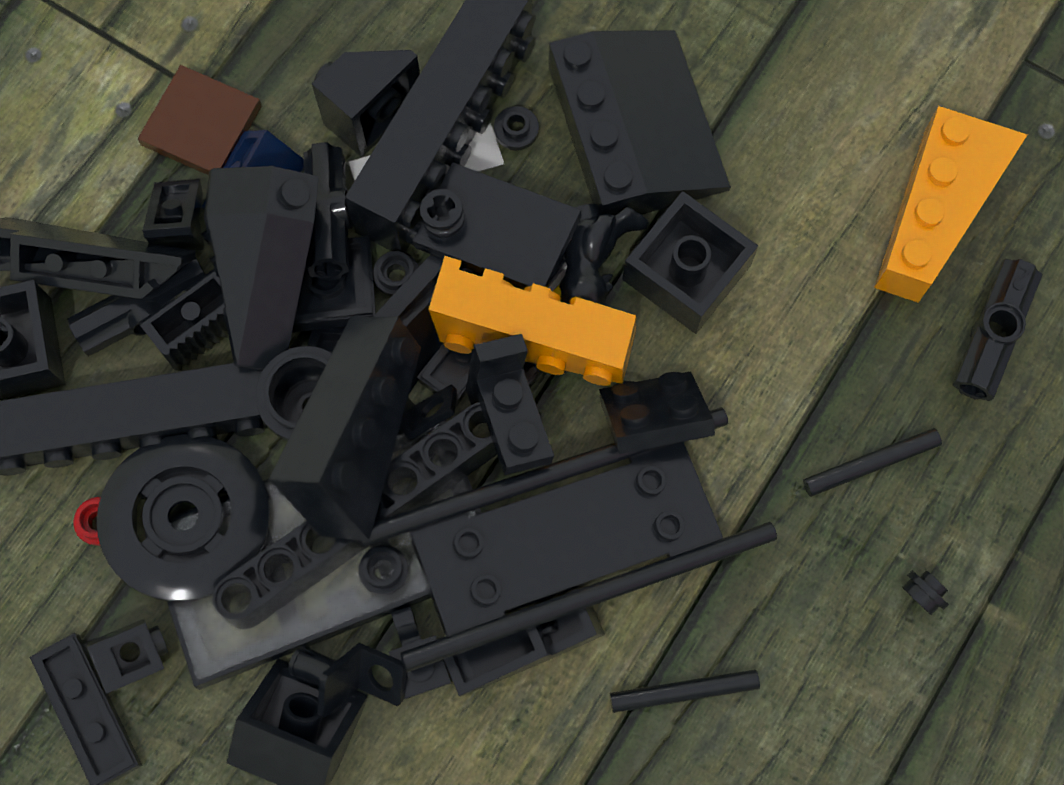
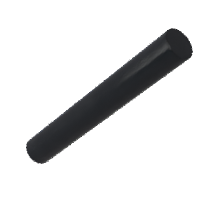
M932 428L803 479V484L806 492L810 497L941 446L940 434L935 428Z
M754 669L610 693L612 712L616 713L760 689V682L757 670Z

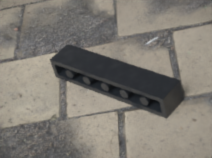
M234 363L0 401V475L21 474L26 472V466L44 464L45 467L49 468L66 467L74 463V458L92 456L96 460L114 459L120 457L123 450L156 445L167 436L189 434L191 439L204 437L217 439V435L236 432L237 436L243 437L261 434L265 431L264 427H267L257 409L256 387L263 370L234 366Z

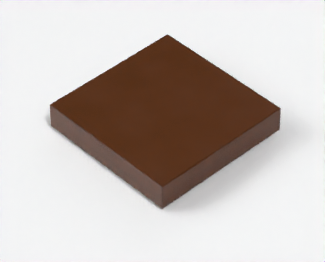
M180 65L137 139L141 146L209 175V171L212 168H223L241 135L244 131L249 130L262 105L260 99Z

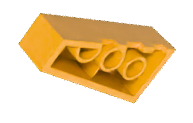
M938 106L925 129L874 288L919 303L1024 142L1027 134Z
M444 256L429 306V312L439 340L444 343L446 348L458 353L469 354L472 352L475 344L522 334L528 350L525 362L536 364V367L543 372L553 375H563L564 371L583 375L584 380L601 386H609L611 382L623 384L636 334V315L579 297L571 298L570 304L561 302V297L551 291L550 288L532 283L531 286L525 287L522 290L503 280L504 274L485 268L482 276L459 270L461 260Z

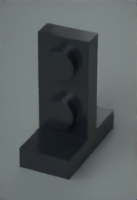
M522 334L475 344L466 384V392L470 404L480 403L504 476L552 464L554 453L523 370L528 350Z

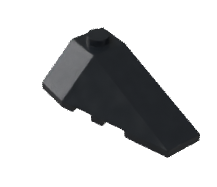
M275 166L212 168L209 171L204 220L207 233L211 235L215 260L213 261L215 274L220 279L225 307L223 312L234 366L264 370L274 357L289 350L314 225L319 176Z

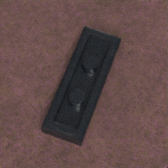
M73 633L30 656V660L90 785H109L143 766L108 693L106 694L96 668L79 634Z

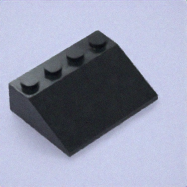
M675 30L591 31L549 43V71L592 202L599 206L601 215H616L629 206L641 215L665 209L671 206L682 191L695 200L730 191L731 186Z

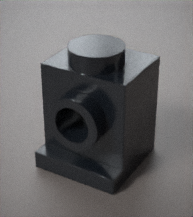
M145 619L87 641V649L106 694L163 670L164 666L160 656L169 653L159 626L148 629ZM129 642L137 644L140 648L139 655L131 660L124 659L120 654L121 647Z

